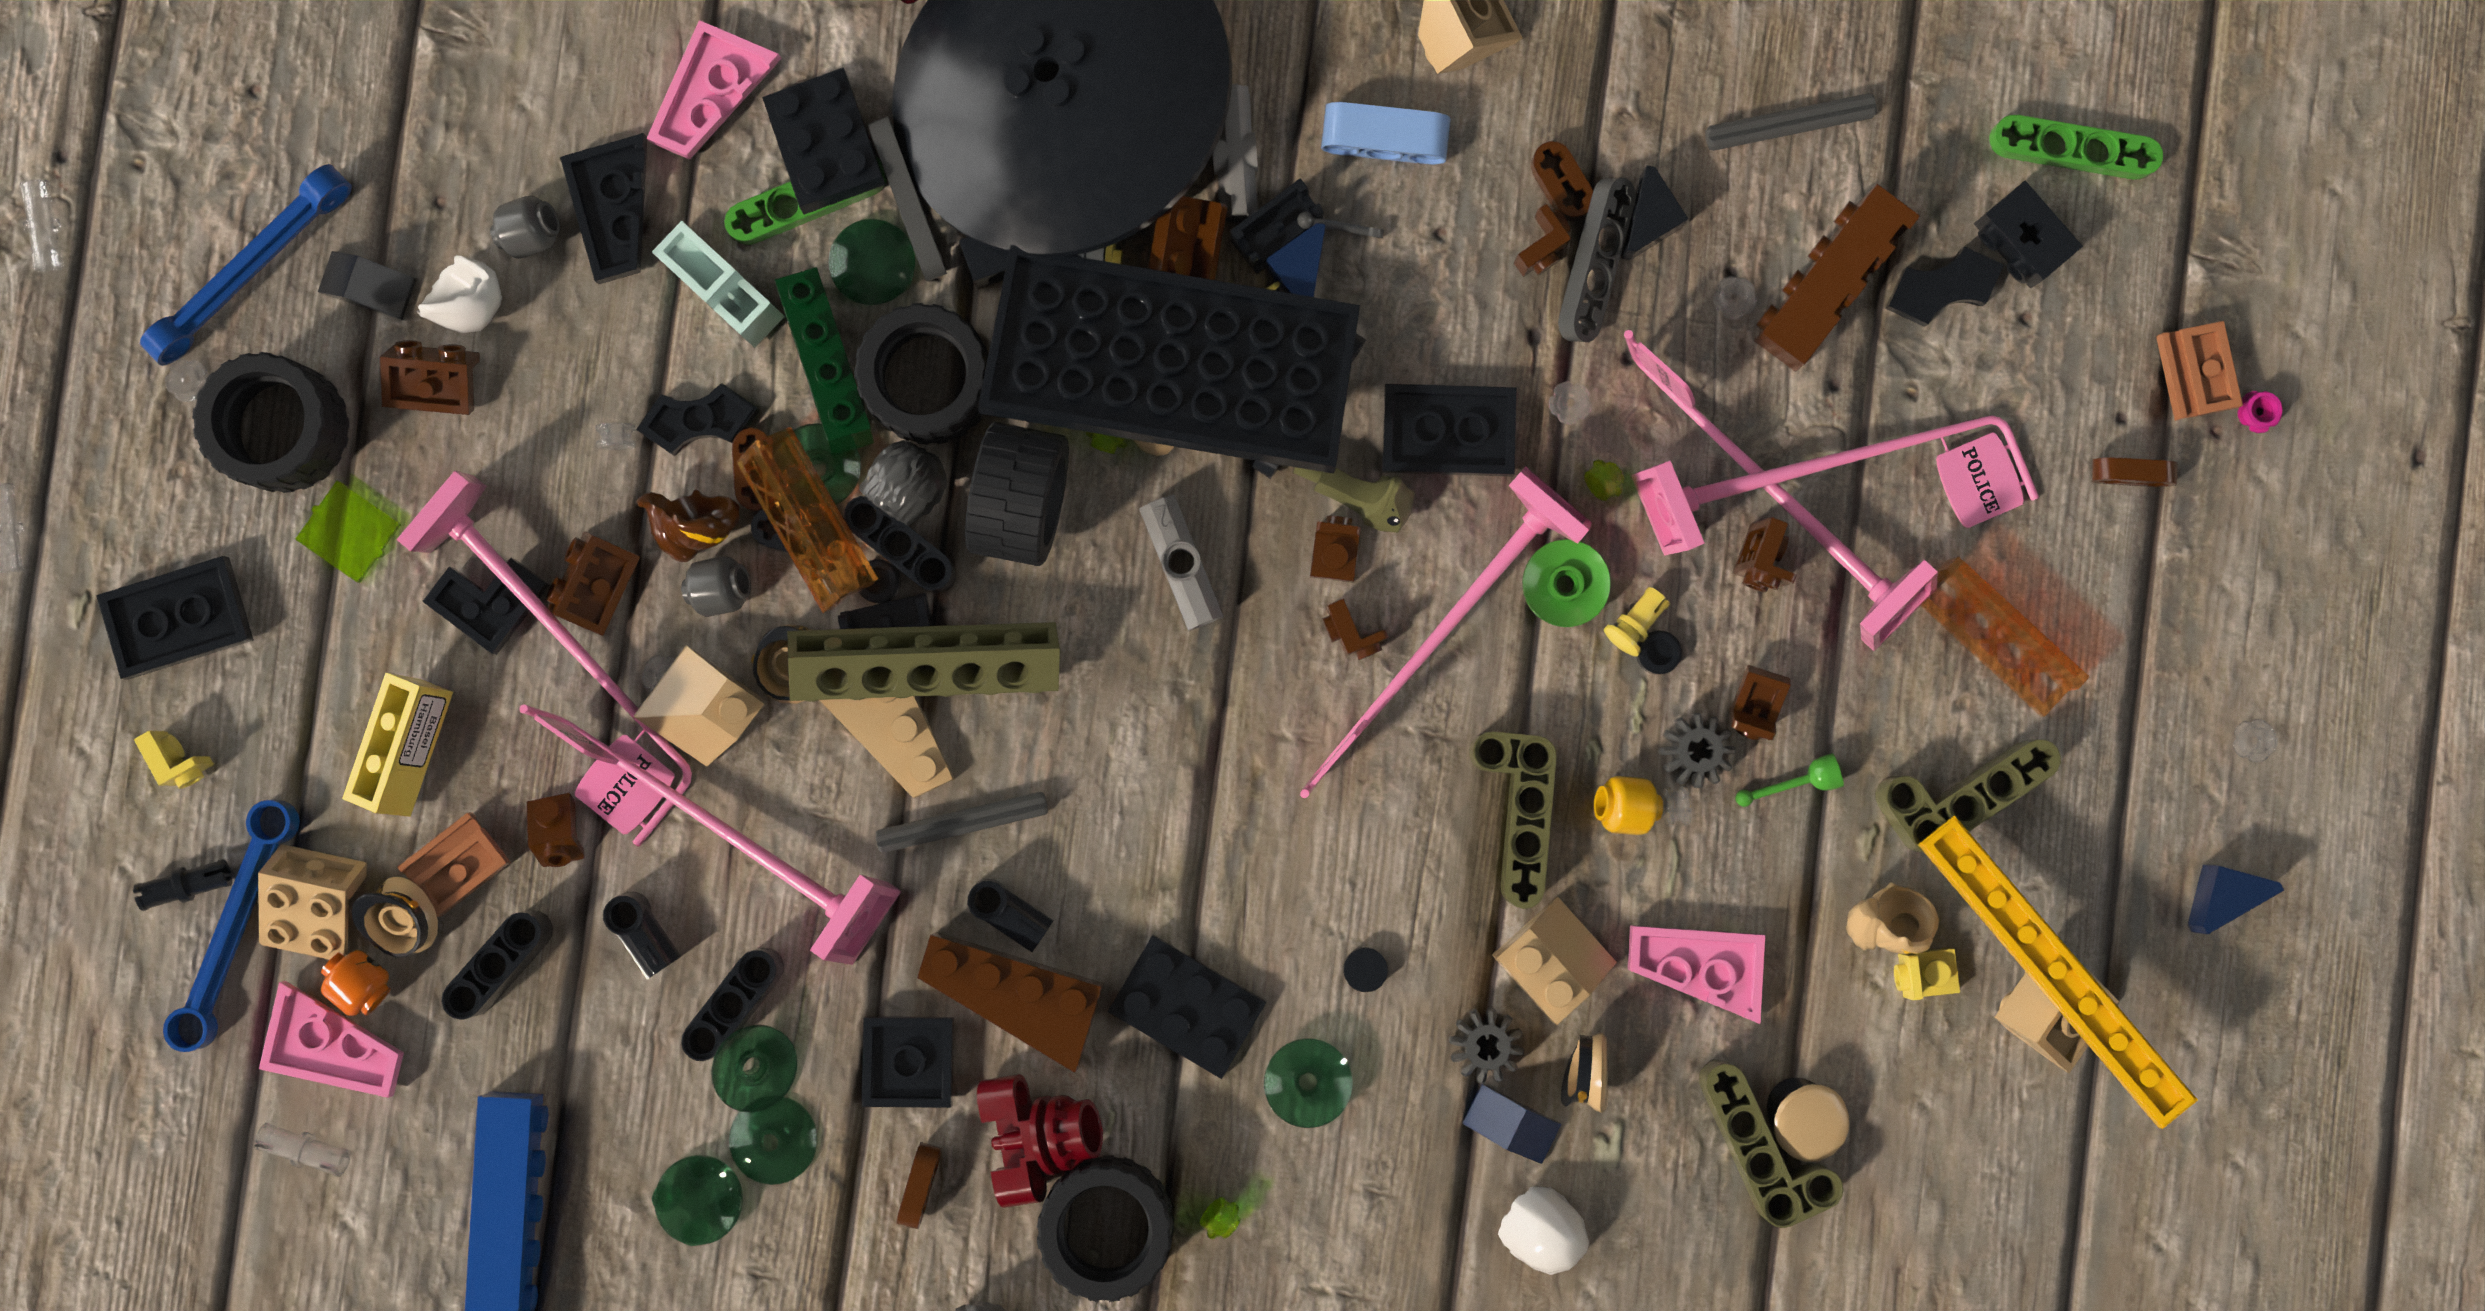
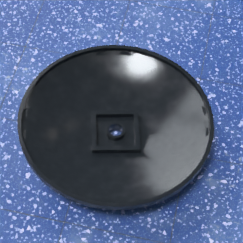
M928 0L911 26L896 68L892 102L895 136L916 189L948 224L963 235L982 245L1005 253H1009L1010 245L1017 246L1027 253L1044 256H1073L1092 252L1120 242L1152 224L1173 207L1202 173L1215 150L1229 110L1232 90L1230 44L1224 22L1214 0ZM1048 64L1059 65L1058 74L1054 79L1048 82L1039 81V73L1043 67Z

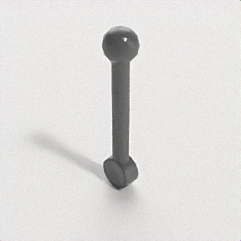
M1307 211L1300 213L1297 218L1298 225L1303 229H1308L1316 223L1326 224L1325 228L1370 237L1383 238L1384 234L1383 229L1316 218Z

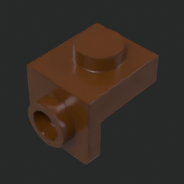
M1547 204L1540 207L1535 215L1536 221L1546 235L1520 252L1514 261L1515 266L1523 277L1535 270L1537 275H1540L1559 261L1556 254L1565 249L1571 240V237L1568 235L1571 228L1560 211L1555 210L1552 212Z
M1341 599L1327 605L1326 610L1329 616L1322 618L1331 642L1339 640L1346 657L1356 653L1358 660H1361L1383 650L1380 642L1389 638L1386 630L1360 639L1345 600Z
M1747 665L1730 708L1731 727L1748 739L1760 740L1765 738L1774 740L1776 735L1775 723L1791 686L1790 678Z
M570 792L526 802L528 847L542 867H561L572 861L585 858L584 848L577 839L575 800Z

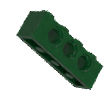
M817 267L775 279L778 294L832 456L873 444L871 428Z

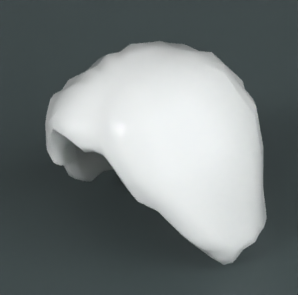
M456 255L454 257V264L441 272L439 279L432 286L433 290L425 297L422 304L418 306L419 310L416 312L423 318L457 332L481 331L491 322L501 305V290L495 271L484 262Z
M1530 1187L1525 1194L1518 1196L1512 1203L1510 1212L1504 1215L1498 1232L1500 1239L1510 1249L1511 1254L1531 1268L1550 1275L1570 1270L1586 1254L1589 1245L1583 1218L1563 1195L1551 1187Z

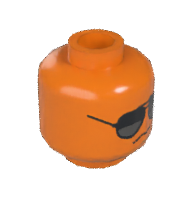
M361 950L352 951L346 956L339 952L321 970V973L326 977L321 986L322 995L348 1016H356L360 1013L366 1016L369 1015L382 1003L391 990L387 986L389 980L388 971Z

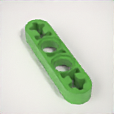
M2023 115L2004 117L1992 128L1989 135L1992 150L2004 158L2132 180H2141L2150 176L2161 166L2163 161V150L2160 144L2147 136ZM2010 127L2015 128L2014 134L2016 136L2024 138L2031 136L2034 130L2037 131L2033 142L2022 139L2013 146L2009 145V138L2002 136V133H2005ZM2057 133L2064 139L2065 150L2062 154L2054 155L2045 149L2044 137L2046 134ZM2099 140L2106 145L2108 156L2105 161L2096 162L2088 156L2087 145L2089 141ZM2139 149L2143 150V157L2149 159V162L2141 168L2138 167V160L2130 157H2124L2118 161V165L2115 164L2119 154L2132 155Z
M876 157L886 184V173L880 159ZM790 181L732 206L725 216V228L729 235L738 243L753 245L876 195L882 191L885 185L803 215L798 205L797 212L792 217L783 219L776 216L774 208L776 202L782 197L790 196L796 199ZM765 205L766 213L773 221V224L768 227L763 218L751 224L752 232L745 234L742 229L735 228L741 224L740 216L743 214H747L750 219L763 216V213L759 210V207Z

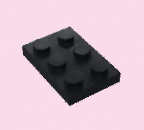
M844 67L762 97L803 215L886 185Z
M1385 383L1382 473L1513 477L1515 475L1517 387Z
M220 556L96 595L120 679L129 680L254 641L229 557Z
M1152 935L1107 1012L1222 1079L1264 1008L1266 1001L1157 936Z

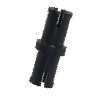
M220 859L217 862L189 870L185 867L174 869L169 876L135 884L133 886V893L142 894V896L134 897L135 902L141 911H146L149 908L177 900L181 903L193 901L195 895L231 886L232 877H225L224 875L231 873L230 867L226 860Z

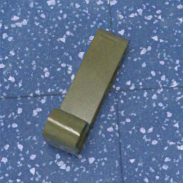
M1504 732L1482 733L1475 737L1469 748V756L1473 765L1479 770L1486 772L1511 774L1501 875V893L1504 899L1515 907L1522 909L1532 908L1542 900L1545 892L1557 760L1556 749L1552 742L1541 736ZM1487 739L1495 740L1502 749L1501 758L1493 765L1485 763L1479 756L1480 745ZM1531 743L1540 745L1545 752V761L1537 769L1530 768L1523 759L1524 750ZM1528 787L1539 791L1542 800L1540 807L1532 813L1523 810L1519 803L1520 794ZM1529 831L1535 835L1538 846L1532 855L1524 857L1517 852L1515 842L1519 834ZM1513 861L1524 864L1536 863V871L1526 869L1525 880L1533 885L1532 893H1525L1524 900H1519V894L1512 891V884L1520 883L1522 869H1512Z
M2024 740L2016 743L1933 800L1924 786L1917 779L1910 776H1891L1884 779L1876 789L1875 799L1878 807L1903 844L1915 852H1924L1918 846L1920 841L1917 837V828L1923 821H1928L1932 825L1933 831H1935L1955 815L1953 805L1962 796L1968 801L1970 811L1965 819L1959 821L1968 831H1971L2053 776L2061 764V755L2058 748L2052 742L2047 740ZM2031 752H2039L2040 757L2035 761L2038 767H2026L2020 771L2014 767L2024 766L2033 759ZM1996 772L2001 773L2006 781L2005 790L1999 796L1994 794L1990 787L1991 777ZM1898 784L1904 785L1909 793L1908 802L1902 808L1897 807L1892 800L1893 788Z
M1717 1059L1705 1064L1699 1074L1701 1090L1755 1209L1760 1216L1775 1227L1786 1228L1837 1205L1843 1196L1844 1188L1841 1179L1836 1173L1818 1163L1805 1164L1788 1172L1742 1071L1725 1060ZM1722 1072L1729 1077L1731 1076V1079L1726 1081V1086L1730 1095L1738 1100L1729 1101L1724 1091L1713 1086L1719 1082L1718 1073ZM1742 1111L1748 1112L1751 1118L1750 1126L1743 1133H1734L1731 1127L1734 1115ZM1757 1153H1767L1769 1166L1764 1172L1753 1174L1750 1170L1751 1159ZM1825 1175L1828 1181L1826 1191L1820 1196H1811L1809 1186L1812 1179L1816 1176ZM1777 1194H1786L1788 1200L1786 1209L1777 1215L1770 1214L1768 1207L1771 1198Z

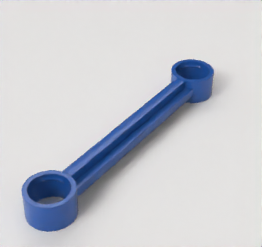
M331 164L323 165L310 173L300 185V195L174 316H167L158 320L145 331L140 339L141 347L161 366L171 364L181 358L194 342L193 335L319 214H327L339 207L349 196L352 185Z
M264 800L255 804L247 814L246 828L252 839L185 1007L173 1011L164 1023V1038L167 1044L176 1051L190 1052L205 1048L213 1042L217 1035L218 1023L212 1011L258 898V872L275 853L278 845L292 839L299 828L298 812L286 801ZM270 806L278 807L283 812L286 821L283 832L274 838L264 834L260 825L263 812ZM186 1013L196 1015L203 1026L201 1039L193 1045L186 1043L179 1034V1022Z

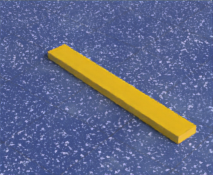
M1955 815L1918 844L2158 1128H2165L2198 1101Z

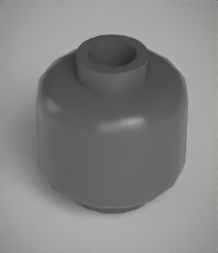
M524 196L502 204L495 210L490 233L493 242L499 249H504L508 255L521 259L552 248L556 242V236L560 232V222L557 213L548 202L542 201L535 196Z
M721 556L692 563L686 573V579L682 581L681 591L685 602L691 605L698 614L710 617L741 609L746 598L751 593V580L744 565L738 564L735 559L729 556Z

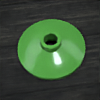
M1564 539L1550 542L1532 555L1523 573L1522 587L1528 606L1541 620L1558 627H1575L1592 620L1600 613L1610 594L1611 579L1604 559L1595 549L1580 541L1577 544L1572 540ZM1560 577H1567L1571 580L1572 589L1570 592L1563 593L1557 588V580Z

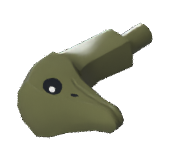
M1297 467L1293 471L1294 474L1315 482L1314 491L1336 500L1357 512L1362 517L1365 525L1379 531L1398 533L1406 524L1411 514L1415 491L1407 487L1402 482V478L1398 476L1391 478L1383 475L1379 480L1372 483L1353 478L1338 468L1335 469L1334 474Z

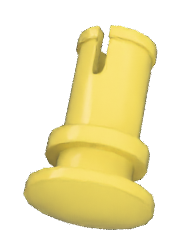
M1648 587L1627 615L1621 614L1616 620L1618 626L1607 625L1603 629L1604 633L1620 650L1637 657L1641 653V649L1637 644L1638 641L1644 642L1647 639L1648 629L1661 613L1669 607L1670 602L1664 600L1666 597L1659 591Z

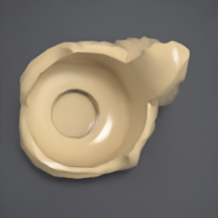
M1890 882L1887 887L1875 893L1872 898L1861 900L1853 906L1848 913L1846 930L1855 945L1862 950H1874L1878 946L1899 954H1918L1930 948L1933 937L1938 929L1939 918L1936 908L1928 898L1911 888H1904Z

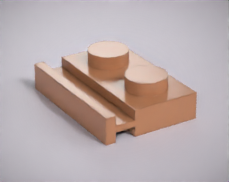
M2224 321L2166 332L2156 336L2175 421L2237 409L2243 406Z
M473 812L466 813L397 867L400 872H403L410 881L419 886L428 896L435 908L437 918L442 917L511 863L487 830L478 823L477 817Z

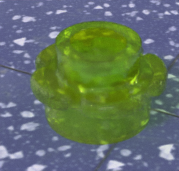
M1086 432L1088 437L1093 438L1091 446L1100 451L1115 454L1117 447L1126 448L1127 446L1124 441L1125 438Z
M1600 459L1593 461L1591 469L1584 474L1585 483L1591 493L1601 501H1606L1613 496L1619 497L1623 492L1621 484L1624 483V475L1620 468L1611 461L1607 463Z
M1219 1197L1207 1207L1200 1219V1225L1207 1230V1237L1209 1239H1215L1220 1236L1225 1239L1237 1229L1241 1220L1238 1216L1239 1206L1234 1201L1229 1203L1225 1198Z

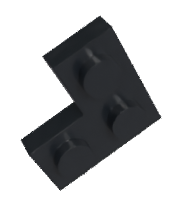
M510 558L507 564L540 599L550 585L516 559ZM450 566L422 601L491 654L495 655L499 653L530 612L497 576L484 591L457 569Z

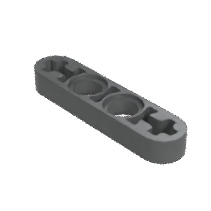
M887 116L868 123L871 136L926 281L946 275L947 271L917 189L909 175L889 117Z
M1626 178L1601 179L1593 191L1559 314V331L1567 341L1590 342L1600 332L1635 206V188L1632 182ZM1604 228L1607 233V243L1602 250L1599 245V234ZM1591 270L1594 271L1596 277L1595 287L1592 291L1589 290L1587 285L1588 274Z

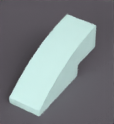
M683 221L652 251L655 256L754 348L785 317Z

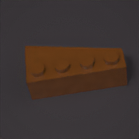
M1878 184L1856 205L1849 201L1833 221L1840 227L1831 239L1823 235L1808 254L1813 263L1805 273L1797 270L1783 287L1782 291L1788 296L1779 308L1771 304L1756 323L1761 332L1754 342L1793 371L1799 370L1806 364L1841 319L1842 315L1840 313L1844 308L1847 309L1868 283L1866 278L1869 274H1873L1894 251L1896 247L1893 245V242L1906 230L1911 229L1920 215Z
M938 932L930 935L917 977L1074 1073L1079 1068L1104 983Z

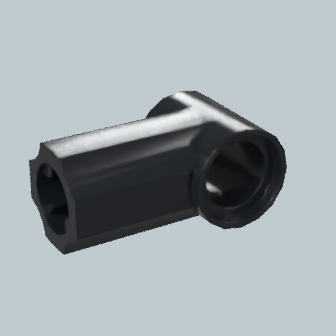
M994 879L978 881L968 894L967 905L970 912L976 918L986 921L1030 952L1034 951L1054 921ZM991 887L999 893L1001 903L996 910L983 911L977 906L975 896L980 889Z
M625 892L612 898L606 904L603 910V921L606 927L612 933L617 934L647 979L682 957L652 914L650 903L643 894ZM621 902H628L635 907L637 919L634 924H626L620 920L618 907Z

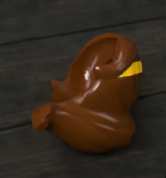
M697 489L691 495L670 501L662 494L654 492L645 493L636 501L639 507L646 508L651 534L660 549L679 562H688L700 550L721 544L728 537L732 528L739 523V505L736 501L720 495L707 497Z

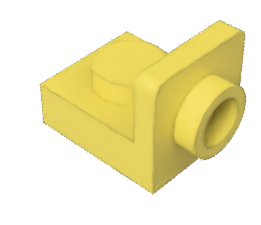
M147 731L134 739L159 786H178L179 789L189 787L204 778L202 771L214 765L210 756H193L183 761L182 758L185 756L182 745L173 735L168 734L166 731Z
M1954 948L1926 950L1918 954L1898 953L1899 964L1894 966V980L1897 990L1903 991L1904 998L1922 1000L1923 997L1960 993Z

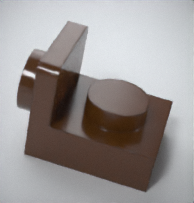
M1327 516L1326 522H1317L1310 578L1354 582L1361 527L1352 526V518Z

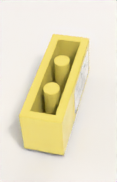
M385 673L342 799L374 813L411 817L453 692L419 678Z

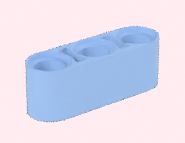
M1331 102L1325 105L1321 149L1327 153L1431 165L1443 164L1447 159L1451 118L1446 114L1431 111Z

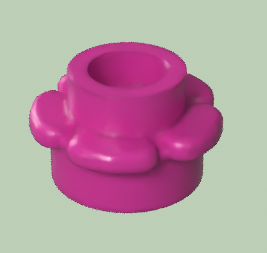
M2251 391L2242 397L2243 406L2238 408L2237 415L2240 423L2249 426L2250 431L2265 433L2269 430V427H2274L2279 423L2283 409L2280 400L2274 394L2268 391L2260 393L2258 391ZM2257 408L2262 409L2263 413L2261 416L2256 414Z

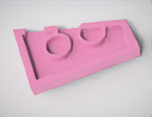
M699 20L646 139L654 145L691 159L782 58L776 52Z
M1630 925L1628 970L1756 1023H1761L1765 935Z
M282 981L278 985L259 1069L389 1098L394 1096L404 1052L289 982Z

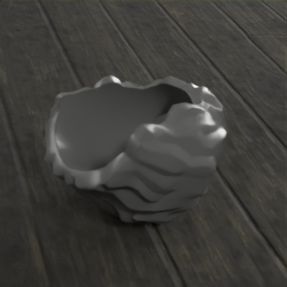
M902 440L884 448L874 459L865 480L859 486V491L889 516L895 517L897 521L910 526L923 515L929 514L934 505L939 504L947 487V475L938 456L927 452L925 448L918 447L911 441Z

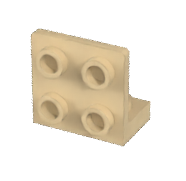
M281 844L258 872L259 943L263 946L328 960L339 952L346 956L348 954L349 900L367 877V862Z

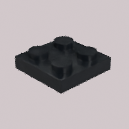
M865 1016L863 1018L862 1107L951 1108L953 1106L954 1017Z

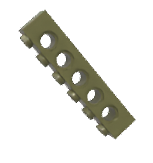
M1056 622L787 631L790 701L805 700L815 702L829 699L862 700L865 698H908L910 696L936 695L949 697L963 694L995 695L998 693L1059 691L1060 645Z

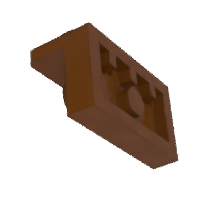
M1182 196L1172 208L1156 220L1148 269L1215 280L1227 205Z
M414 340L396 342L395 345L380 356L382 407L470 415L474 411L473 368L480 362V353L466 351L464 346L457 344L430 348L422 347L421 342Z
M1770 517L1750 524L1732 572L1744 578L1743 585L1766 593L1769 588L1778 590L1779 587L1794 584L1796 574L1773 565L1774 561L1779 562L1786 552L1789 537L1784 534L1789 523Z
M584 531L581 539L575 537L568 547L564 560L569 564L562 579L556 577L546 596V601L550 602L548 609L557 617L603 636L640 556Z

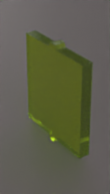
M337 480L320 505L312 507V516L295 540L357 583H360L377 558L385 556L384 548L401 524Z

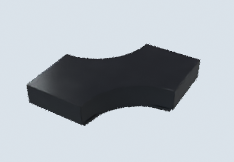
M1964 246L1950 264L1940 269L1921 271L1906 267L1903 269L1885 309L1925 327L1933 316L1945 306L1955 303L1983 306L1987 303L2004 264Z
M721 383L709 395L693 401H677L661 394L636 430L675 456L684 446L702 438H719L733 444L736 435L748 428L760 409Z

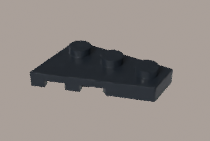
M644 133L560 157L594 281L598 284L641 273L647 136Z

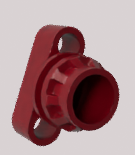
M1021 1074L986 1079L979 1082L977 1087V1104L981 1123L996 1121L998 1136L993 1137L991 1144L994 1150H1001L1004 1167L990 1172L995 1198L1002 1208L1043 1202L1047 1192L1045 1173L1054 1175L1062 1171L1073 1170L1084 1160L1097 1158L1100 1155L1103 1144L1102 1123L1099 1112L1091 1100L1076 1101L1067 1095L1053 1097L1047 1095L1038 1097L1032 1105L1027 1081Z

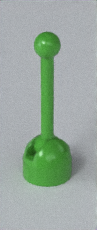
M1831 753L1812 761L1807 775L1751 792L1743 789L1736 794L1735 799L1738 805L1747 807L1755 799L1808 783L1813 784V786L1820 790L1828 791L1844 787V782L1836 757Z

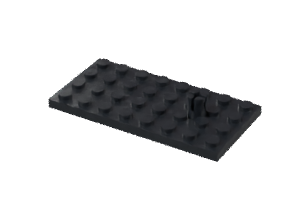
M1010 245L978 406L979 414L1334 474L1338 458L1360 305L1077 256L1031 254L1017 246Z

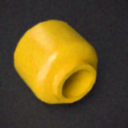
M1614 776L1609 778L1604 786L1598 788L1594 799V813L1597 820L1601 821L1603 827L1609 832L1643 835L1651 830L1655 821L1661 819L1663 799L1660 795H1657L1654 784L1645 778Z

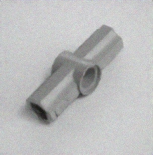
M1232 84L1229 110L1223 131L1213 152L1214 175H1218L1219 203L1227 205L1225 221L1242 222L1258 210L1255 172H1258L1255 132H1252L1250 93L1248 86Z
M1175 495L1162 497L1139 508L1188 631L1223 618V613L1200 559V554L1195 547ZM1177 552H1187L1194 559L1192 569L1186 574H1176L1169 568L1170 558Z

